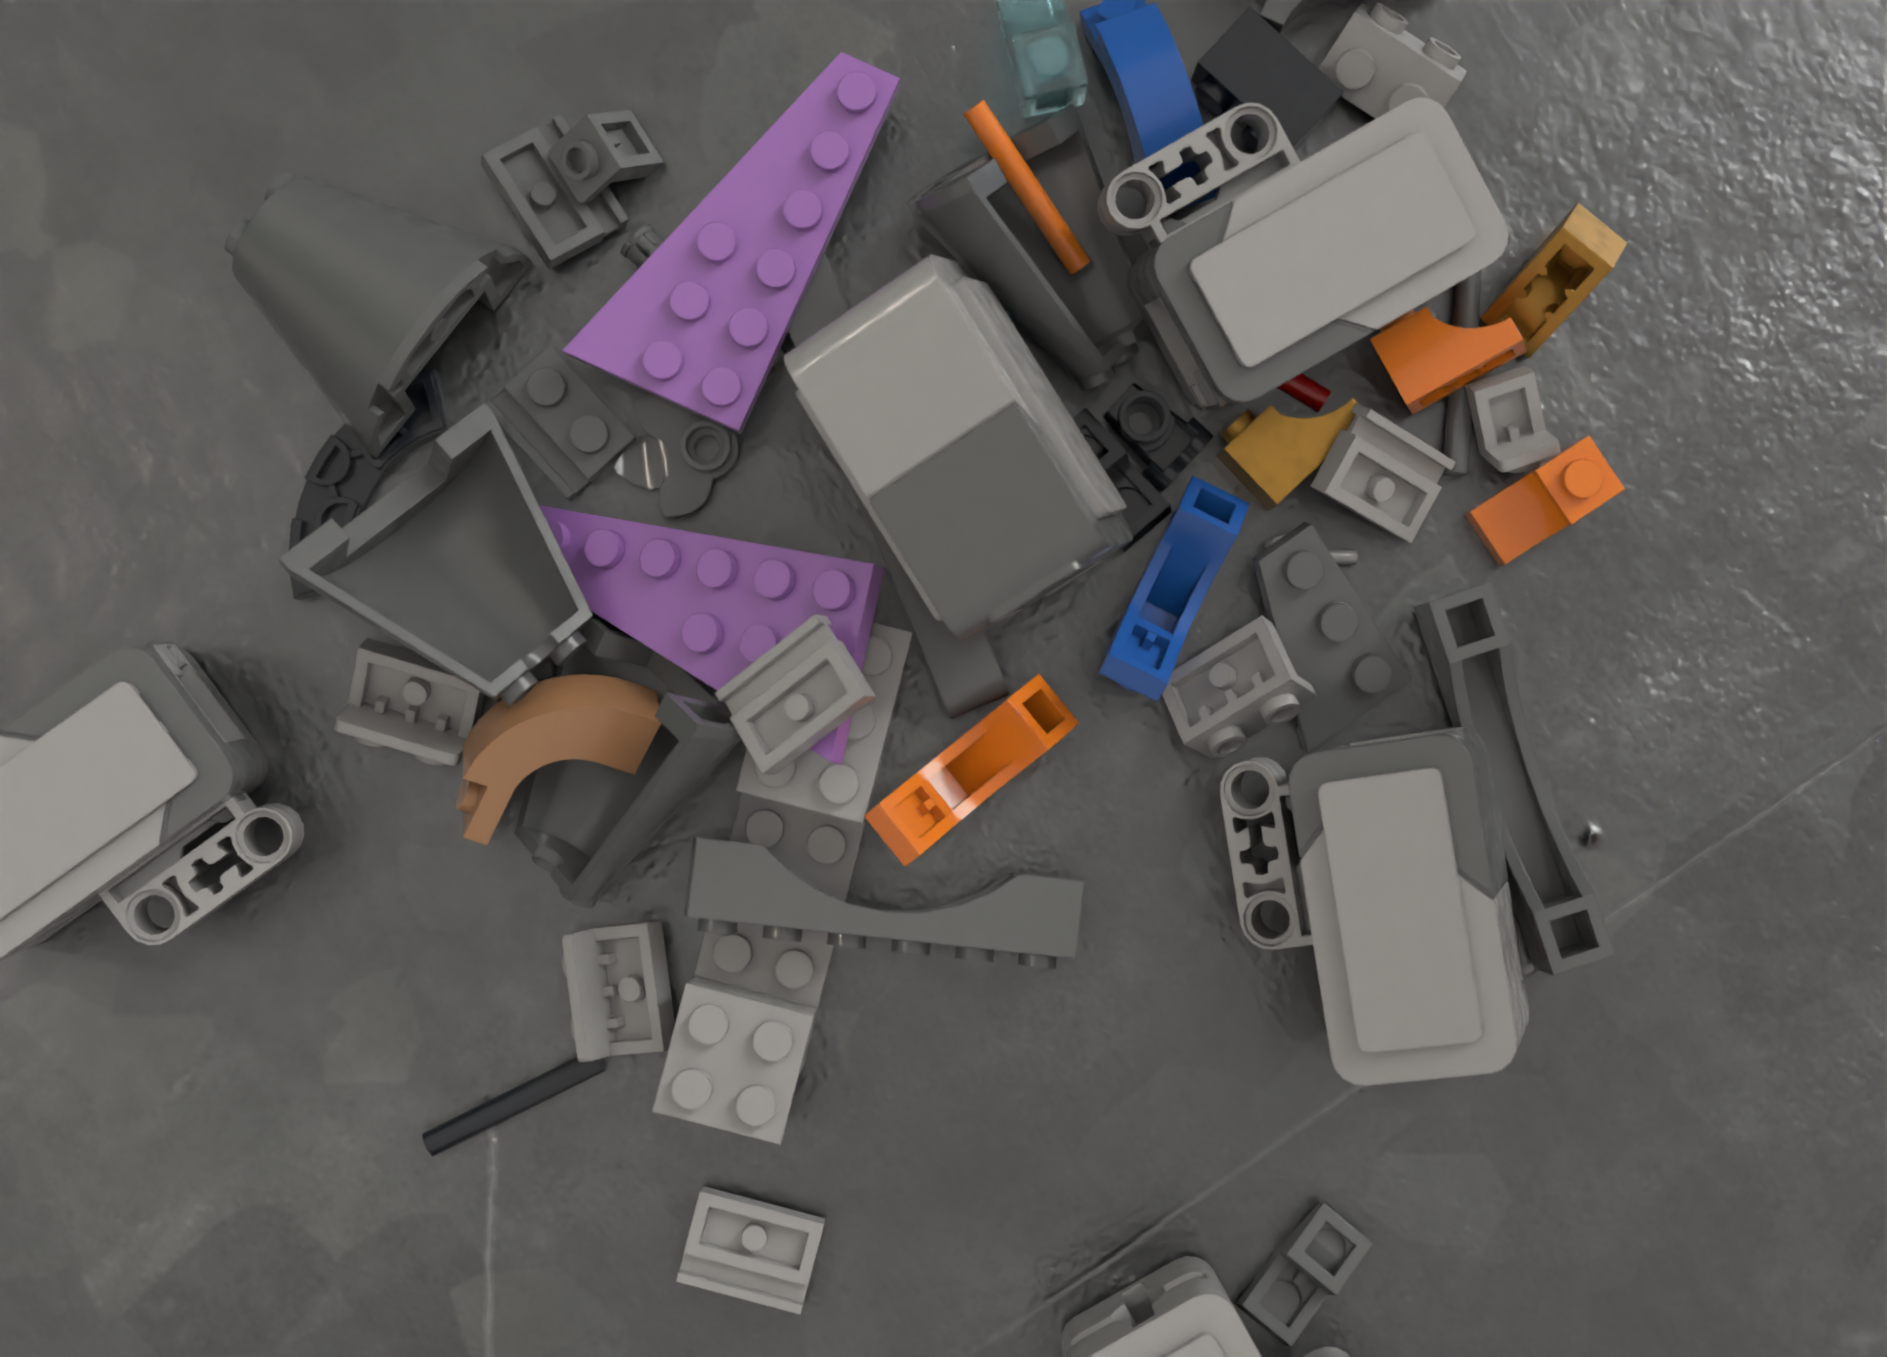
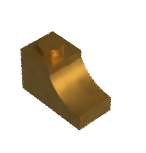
M1577 203L1541 243L1522 269L1486 309L1480 319L1490 326L1511 317L1524 339L1527 352L1523 354L1530 358L1614 268L1627 242L1580 203Z
M1352 398L1339 409L1313 418L1288 417L1279 414L1272 405L1256 417L1248 408L1221 434L1229 444L1218 454L1217 458L1269 511L1325 460L1340 430L1347 431L1355 417L1351 410L1355 403H1358Z

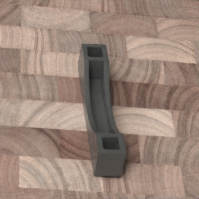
M1491 582L1413 607L1453 727L1472 726V730L1477 732L1485 741L1488 749L1508 872L1507 881L1510 885L1513 908L1533 968L1554 976L1615 956L1616 954L1596 894L1566 837L1537 761L1521 704L1514 668L1512 644Z
M693 837L684 915L686 917L698 918L697 931L736 935L737 924L747 923L764 925L762 937L768 939L801 942L802 930L828 932L827 944L834 946L866 949L868 936L892 939L891 951L930 955L931 943L956 946L955 958L993 962L994 950L1019 953L1018 965L1056 969L1057 957L1076 959L1084 881L1008 873L987 888L949 904L918 910H877L849 904L816 890L786 869L763 845Z

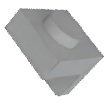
M1523 365L1465 385L1479 454L1500 472L1523 473L1539 467L1543 459L1561 453L1559 440L1545 428L1535 372L1532 369Z

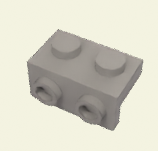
M1362 3L1354 12L1318 69L1344 92L1342 95L1344 99L1375 119L1406 101L1418 97L1430 98L1441 104L1444 108L1467 73L1464 68L1458 65L1461 56L1438 39L1430 37L1424 43L1407 32L1405 28L1408 25V21L1392 8L1382 3H1376L1372 9Z
M366 638L357 650L348 704L336 716L334 730L353 736L357 742L372 747L387 746L414 754L418 760L427 764L456 766L463 758V743L480 719L485 694L416 652Z
M662 920L598 926L563 934L562 967L567 978L572 1014L570 1028L576 1045L578 1061L592 1062L615 1055L668 1051L675 1019Z

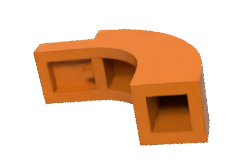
M1038 674L867 812L864 817L906 867L999 788L1053 747L1075 728L1079 722L1042 676Z

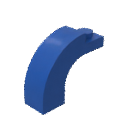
M1104 0L1098 5L1079 11L1083 32L1103 65L1119 102L1135 164L1203 126L1197 101L1182 58L1156 3L1147 5L1145 0ZM1195 160L1186 164L1182 161L1178 168L1159 180L1163 185L1164 192L1185 178L1191 177L1193 179L1200 172L1199 165ZM1217 189L1186 207L1214 198Z
M1192 475L1125 607L1104 655L1106 656L1098 673L1116 681L1127 690L1139 692L1158 702L1169 682L1182 645L1199 607L1238 537L1250 503Z

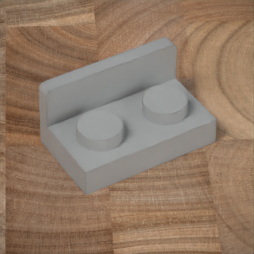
M1261 615L1174 669L1162 696L1183 744L1208 758L1226 757L1238 752L1246 745L1249 737L1269 725H1279L1293 719L1300 712L1301 706L1316 697V693L1309 682L1296 674L1273 622Z

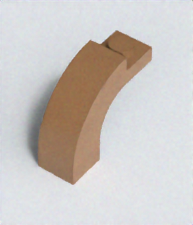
M566 675L539 681L527 695L511 707H508L503 700L491 707L478 720L463 743V781L455 804L457 810L463 811V838L488 845L516 787L526 776L544 765L556 761L579 759L597 762L635 775L661 725V722L655 717L659 708L657 690L624 679L604 675Z

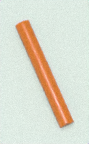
M983 99L966 111L963 116L992 159H996L1006 180L1069 274L1077 272L1086 266L1091 259Z

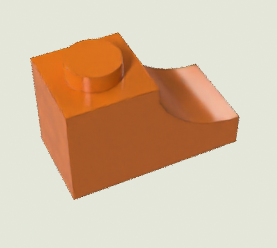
M1428 307L1416 313L1413 309L1379 328L1381 333L1370 339L1412 415L1527 352L1524 339L1511 317L1490 326L1463 328L1448 325L1432 316Z
M1588 435L1561 450L1560 454L1550 457L1539 467L1529 471L1464 515L1500 567L1551 535L1572 525L1625 490V488Z

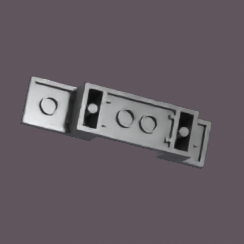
M877 623L872 624L862 674L876 695V698L852 716L842 765L832 763L811 749H808L778 773L762 774L748 749H746L736 791L742 793L729 841L763 845L790 872L816 890L844 902L847 899L867 821L864 815L870 810L882 763L881 756L913 636L912 632ZM747 923L737 924L736 935L705 932L695 974L685 984L652 1112L781 1145L798 1077L806 1058L834 945L827 944L828 932L802 930L801 942L763 938L764 925Z

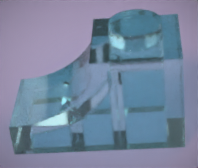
M996 0L1022 117L1027 118L1058 111L1072 103L1074 107L1084 105L1088 79L1075 23L1070 21L1064 1Z

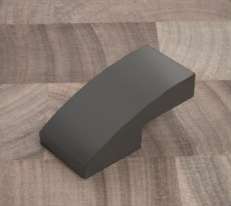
M1321 1202L1282 1243L1235 1305L1283 1345L1292 1347L1327 1296H1337L1373 1243L1324 1202Z

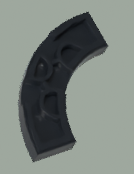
M435 369L419 373L406 388L405 392L416 409L377 458L364 449L346 424L335 435L331 434L305 476L307 481L299 500L296 517L292 518L289 550L331 518L340 528H343L367 509L376 489L397 463L409 453L438 438L452 427L439 373ZM290 576L294 599L304 600L321 595Z

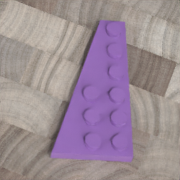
M840 52L562 351L576 360L741 434L901 86L900 78Z
M539 505L590 610L718 691L814 614L829 618L832 623L830 629L838 641H843L862 672L884 573L883 567L867 562ZM852 716L809 749L832 763L842 765Z

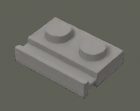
M1355 403L1351 410L1355 414L1351 425L1347 431L1340 430L1310 487L1390 534L1412 543L1442 489L1441 486L1437 485L1445 468L1452 470L1456 462L1372 409Z
M814 614L715 692L718 700L725 702L732 716L729 719L762 774L778 773L876 698V695L843 641H838L830 629L832 623L827 616Z
M702 1186L676 1282L801 1315L826 1218Z

